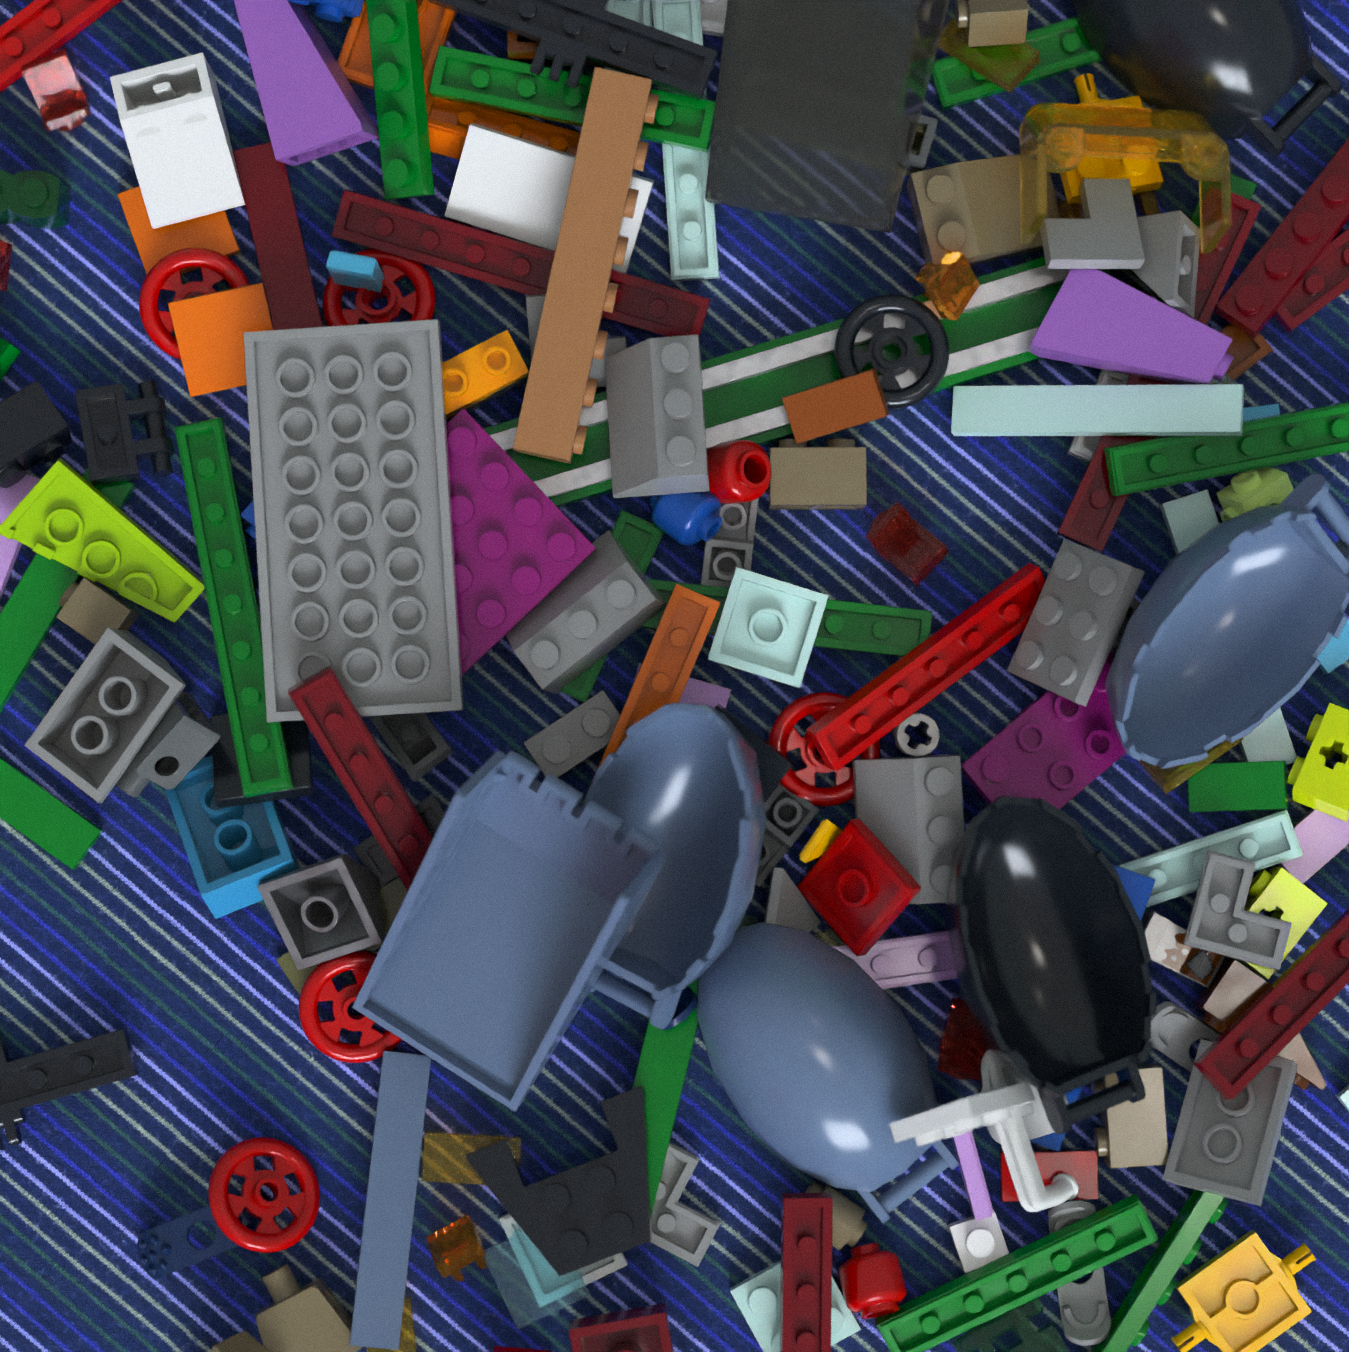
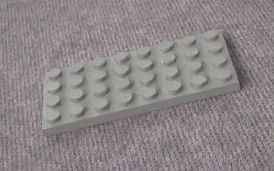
M434 319L243 332L267 722L304 720L289 696L288 689L330 665L361 717L464 710L440 321Z

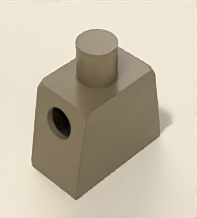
M284 1264L261 1277L274 1302L261 1308L255 1315L263 1346L270 1352H356L362 1349L360 1346L349 1345L352 1318L321 1278L300 1288L288 1264Z

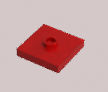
M861 819L850 820L797 886L800 893L857 957L868 953L922 888Z

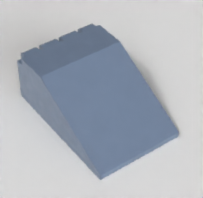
M497 750L456 792L352 1008L516 1112L637 915L666 861L664 860L666 854L660 851L663 846L662 843L635 826L631 827L627 835L622 834L620 830L625 820L592 799L584 809L579 807L578 804L583 794L549 773L542 783L536 780L541 768L520 754L511 750L506 756V754Z

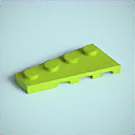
M61 458L57 460L0 525V535L8 539L12 538L32 548V551L76 570L77 574L119 592V595L174 623L205 589L204 582L199 576Z

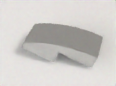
M759 498L744 503H721L722 506L719 514L722 518L721 527L713 538L705 541L701 585L730 588L736 567L748 571L751 570Z

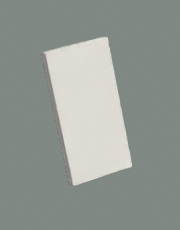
M471 123L444 216L555 251L576 155ZM633 174L630 187L639 190L633 219L624 217L620 236L629 237L623 266L616 264L613 266V269L625 273L628 270L654 180Z

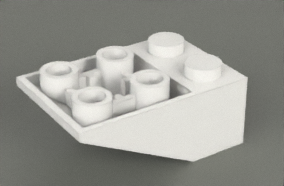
M203 52L110 77L120 123L153 229L246 205L215 76Z

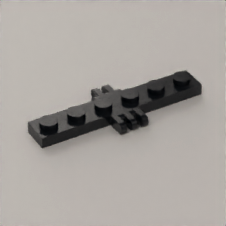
M428 0L430 3L540 42L531 65L530 73L540 76L548 58L553 60L548 79L558 82L564 66H570L572 69L568 74L566 86L574 89L577 88L586 62L589 60L625 74L652 79V83L701 101L718 55L716 50L606 11L609 0Z
M127 1028L10 1061L5 1039L0 1030V1130L5 1128L10 1146L22 1144L18 1124L26 1122L24 1108L139 1074ZM0 1133V1150H1V1149H3V1140H2V1136H1V1133Z

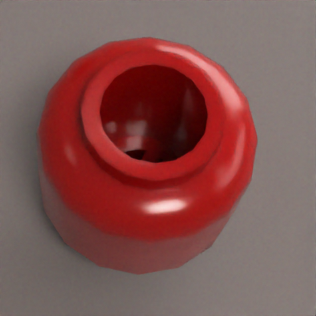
M734 440L721 442L708 450L709 492L714 494L720 503L751 502L761 497L768 489L772 478L771 463L768 454L759 444L751 440Z
M877 1243L861 1245L851 1249V1258L844 1261L838 1269L847 1308L853 1312L860 1313L862 1319L882 1317L898 1311V1303L907 1294L898 1256L891 1251H880Z

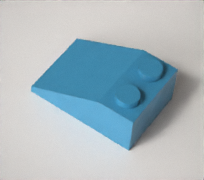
M213 755L201 759L174 789H165L199 892L215 919L262 901L263 898L257 888L260 882L300 869L274 800L218 808L214 792Z

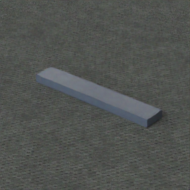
M383 1051L349 1339L350 1346L399 1350L431 1058L427 1055Z

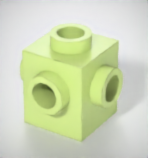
M1269 466L1244 471L1234 476L1230 481V485L1216 493L1223 508L1220 512L1221 519L1224 522L1257 507L1279 505L1294 490L1288 474Z

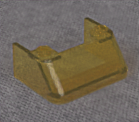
M1039 103L1027 111L1020 125L1021 244H1031L1047 216V172H1069L1079 165L1083 157L1180 163L1183 170L1190 177L1199 180L1201 253L1211 254L1232 225L1229 149L1223 139L1202 115L1193 111L1064 103Z

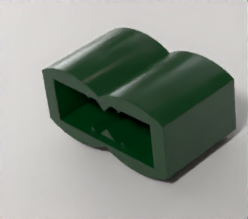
M0 169V225L12 224L22 220L33 227L53 229L68 224L71 190L58 177L38 170H27L11 175Z

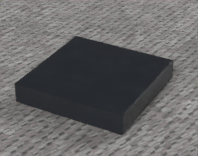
M229 715L210 716L212 724L221 735L220 739L212 747L214 792L218 808L314 795L310 730L305 720L282 722L294 788L246 798L243 794Z

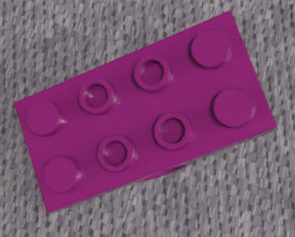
M1111 651L1086 707L1048 690L1023 709L1005 728L961 764L962 774L988 805L1000 796L1042 798L1060 810L1126 753L1113 728L1105 681L1115 658Z

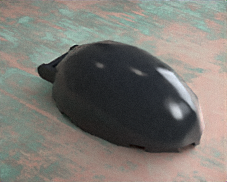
M1071 0L1078 15L1076 20L1084 37L1125 88L1136 96H1140V99L1150 107L1155 105L1170 118L1177 120L1176 124L1194 131L1200 129L1216 136H1222V139H1241L1247 133L1265 152L1276 157L1284 150V142L1328 97L1335 98L1342 90L1339 80L1312 54L1311 31L1299 0ZM1305 75L1314 85L1270 128L1262 118Z
M1000 796L970 821L953 851L945 922L961 995L988 1047L1017 1078L1037 1088L1050 1126L1057 1134L1061 1135L1070 1131L1072 1124L1125 1101L1129 1100L1131 1103H1135L1145 1098V1087L1136 1063L1147 1061L1153 1045L1149 1040L1151 1037V1015H1156V992H1152V983L1147 963L1151 962L1144 928L1115 867L1101 850L1095 851L1080 832L1083 830V827L1079 822L1042 798ZM1116 1072L1119 1083L1070 1104H1065L1063 1096L1067 1092Z

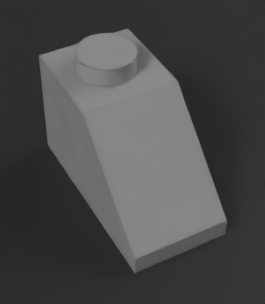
M1180 210L1137 217L1145 261L1140 269L1131 270L1170 307L1194 318L1201 230Z

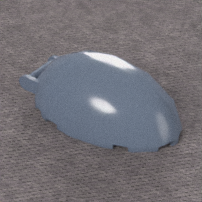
M1317 473L1306 477L1279 505L1257 507L1213 526L1168 562L1130 618L1105 681L1113 728L1127 755L1136 760H1143L1152 765H1157L1161 769L1202 761L1209 757L1207 750L1225 740L1232 744L1248 735L1295 695L1320 665L1316 658L1329 643L1331 637L1339 638L1348 620L1343 613L1349 603V517L1329 492V482L1322 474ZM1315 506L1340 539L1335 544L1315 520L1317 517L1311 512Z
M667 704L630 726L626 731L628 736L617 751L610 753L597 769L581 807L584 809L592 799L625 820L620 830L622 834L627 835L631 827L635 826L663 844L660 851L666 854L664 859L666 861L637 915L590 992L597 990L650 1018L651 1025L660 1030L666 1028L671 1022L682 990L701 976L730 945L753 897L767 822L756 752L725 714L708 705ZM609 970L652 993V997L612 977L606 971Z
M761 922L736 930L730 945L698 977L696 1016L715 1075L745 1124L785 1163L832 1187L857 1190L884 1224L891 1218L889 1213L948 1167L953 1170L960 1165L941 1140L917 1147L915 1138L895 1143L890 1123L937 1107L934 1086L924 1049L900 1007L849 956L830 947L802 929ZM931 1145L934 1146L937 1152L876 1198L872 1191L904 1173Z

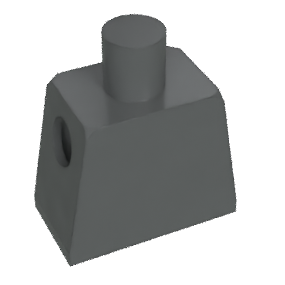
M182 690L118 780L116 785L126 794L138 798L150 780L167 790L174 789L220 739L221 735L192 695Z

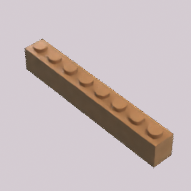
M598 67L594 69L515 435L514 452L571 464L573 453L580 455L583 453L588 426L579 425L583 406L593 407L598 379L590 378L593 359L603 360L608 337L607 331L600 330L604 311L613 313L618 284L610 283L614 264L623 266L629 237L620 236L624 217L632 219L634 217L639 190L630 188L634 170H644L649 147L648 142L640 140L644 122L654 124L659 95L651 94L652 79Z

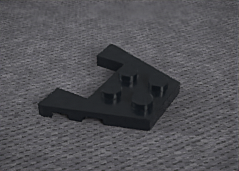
M643 1086L601 1101L618 1147L617 1151L527 1186L525 1184L509 1139H504L466 1154L469 1164L559 1276L652 1240L650 1178L648 1177L647 1156L648 1136L645 1113L646 1093Z

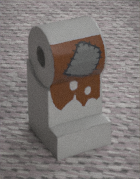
M1146 910L1141 924L1144 928L1151 961L1209 989L1226 956L1183 945L1186 934L1185 929L1155 912Z

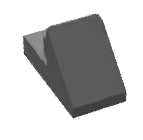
M426 713L369 717L414 782L453 753V747Z

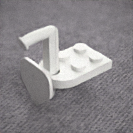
M991 1049L985 1052L981 1060L983 1088L980 1094L966 1097L889 1124L895 1143L915 1138L917 1147L962 1135L981 1126H987L991 1137L1002 1146L1018 1199L1023 1208L1028 1212H1038L1060 1205L1067 1200L1076 1198L1079 1193V1186L1076 1180L1065 1173L1056 1175L1052 1180V1184L1044 1186L1030 1140L1054 1133L1055 1131L1049 1124L1037 1088L1017 1078ZM1064 1095L1063 1098H1064L1065 1104L1067 1105V1104H1068V1100H1067L1066 1095Z

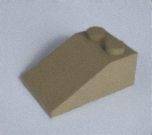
M1045 151L948 164L911 173L906 184L928 276L1042 250L1040 226L1043 219L1061 218Z

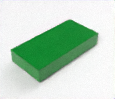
M1286 761L1187 765L1189 812L1288 809Z

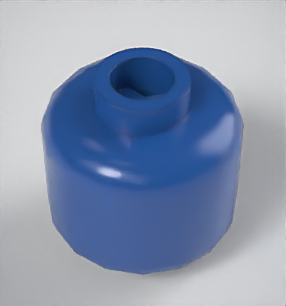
M709 491L652 495L650 507L653 509V523L679 544L691 546L701 539L709 541L721 527L722 518L719 514L722 505L716 496Z

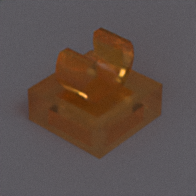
M949 250L938 265L930 262L924 263L915 277L917 282L926 283L924 295L932 300L940 317L954 321L958 320L980 285L964 254Z
M468 1214L426 1237L434 1264L443 1278L451 1275L453 1279L461 1282L464 1280L461 1269L474 1261L481 1270L486 1268L484 1257L486 1253L477 1227Z

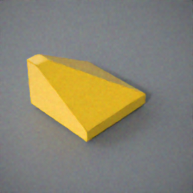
M822 820L799 854V860L806 864L821 857L842 830L829 820Z

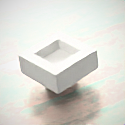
M995 1211L988 1218L976 1221L974 1216L948 1224L964 1273L978 1269L1009 1254Z

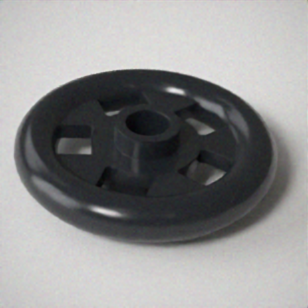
M880 295L860 303L845 317L835 339L834 357L840 377L844 378L860 373L864 366L870 363L877 372L884 375L880 385L888 409L909 407L927 398L939 386L949 362L948 337L937 315L925 304L904 295ZM895 313L906 316L905 329L902 330L895 327L884 328V315ZM861 328L874 333L868 345V351L854 347L856 336ZM926 334L930 344V354L916 356V346L912 337ZM888 344L896 345L900 350V357L894 361L887 360L883 356V347ZM913 367L919 379L912 385L901 388L895 376Z

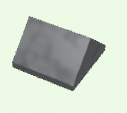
M341 854L262 881L257 885L297 970L380 944L385 939L379 877L346 854Z

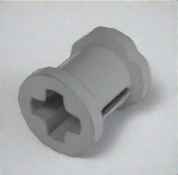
M921 713L912 714L892 730L896 747L902 753L915 757L931 753L937 747L940 739L939 728L936 722L931 717ZM921 722L924 725L922 733L927 737L924 744L915 742L910 747L907 745L910 737L904 732L905 728L908 725L916 727Z

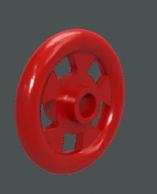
M205 248L181 249L160 259L146 275L139 295L141 321L146 333L154 344L168 355L181 360L176 337L171 334L174 327L170 312L158 310V299L161 289L175 291L173 301L216 292L212 287L213 284L223 279L226 280L231 289L250 285L239 266L225 255ZM189 267H201L203 281H192L182 284L180 270Z
M373 248L365 249L355 254L375 258L379 266H382L385 279L382 281L381 293L370 291L363 287L355 288L335 284L331 276L324 289L322 306L327 327L359 325L361 320L368 324L393 322L402 310H405L412 316L410 321L432 320L434 314L435 290L426 269L417 261ZM407 276L412 282L415 291L406 297H402L395 282ZM344 291L357 292L355 298L356 309H342L341 301ZM386 298L388 303L385 308L381 310L372 308V304L376 299Z
M817 692L796 699L779 714L771 728L768 742L785 756H787L788 751L800 748V755L806 765L805 768L794 772L790 768L779 783L792 794L807 799L814 806H835L854 798L853 769L843 766L835 772V786L826 788L815 787L816 772L830 773L833 770L828 768L824 760L816 755V746L808 732L801 737L794 728L799 720L809 714L817 722L848 698L837 693ZM880 739L861 753V759L880 758Z
M358 950L322 962L310 973L302 987L298 1005L302 1029L309 1041L320 1052L332 1059L347 1063L369 1062L382 1057L383 1051H392L402 1041V1039L388 1030L382 1033L373 1028L372 1025L375 1022L365 1015L355 1016L347 1010L348 1006L356 1000L377 957L376 953ZM352 970L356 983L348 984L337 990L332 978L342 972ZM332 1000L334 1019L320 1021L318 1002ZM341 1029L361 1031L359 1044L339 1041Z
M256 1137L233 1145L220 1157L210 1177L208 1199L216 1224L232 1242L250 1251L272 1253L292 1247L309 1232L319 1211L320 1188L317 1176L310 1162L294 1146L275 1138ZM254 1157H271L273 1171H255ZM291 1173L295 1175L301 1192L293 1196L289 1195L288 1185L283 1179V1176ZM232 1174L245 1178L241 1188V1197L228 1193V1185ZM262 1185L268 1186L272 1190V1201H266L262 1198L260 1194ZM244 1208L252 1216L260 1219L254 1231L244 1226L238 1220ZM287 1208L294 1217V1220L281 1230L274 1222L273 1217L279 1215Z

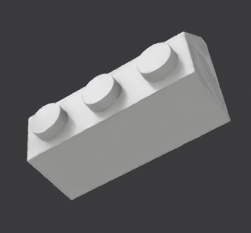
M698 335L649 338L606 357L605 370L613 498L710 491L702 364Z
M610 530L592 543L597 550L506 635L514 653L542 690L557 694L562 688L571 683L667 605Z
M108 627L24 746L95 801L103 803L186 684L162 656L129 631Z
M940 754L852 760L855 819H861L922 887L909 904L947 903L953 851L964 834L960 756Z

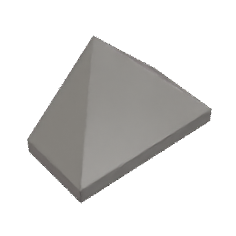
M773 867L764 922L802 929L809 933L822 922L785 870Z

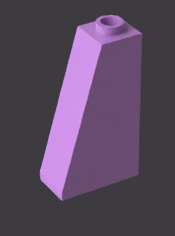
M234 0L277 161L297 166L379 138L375 124L303 5L288 0Z
M1071 269L1030 343L1028 351L1038 357L1177 385L1209 384L1212 378L1221 382L1234 358L1233 355L1226 352L1233 340L1230 337L1098 269Z

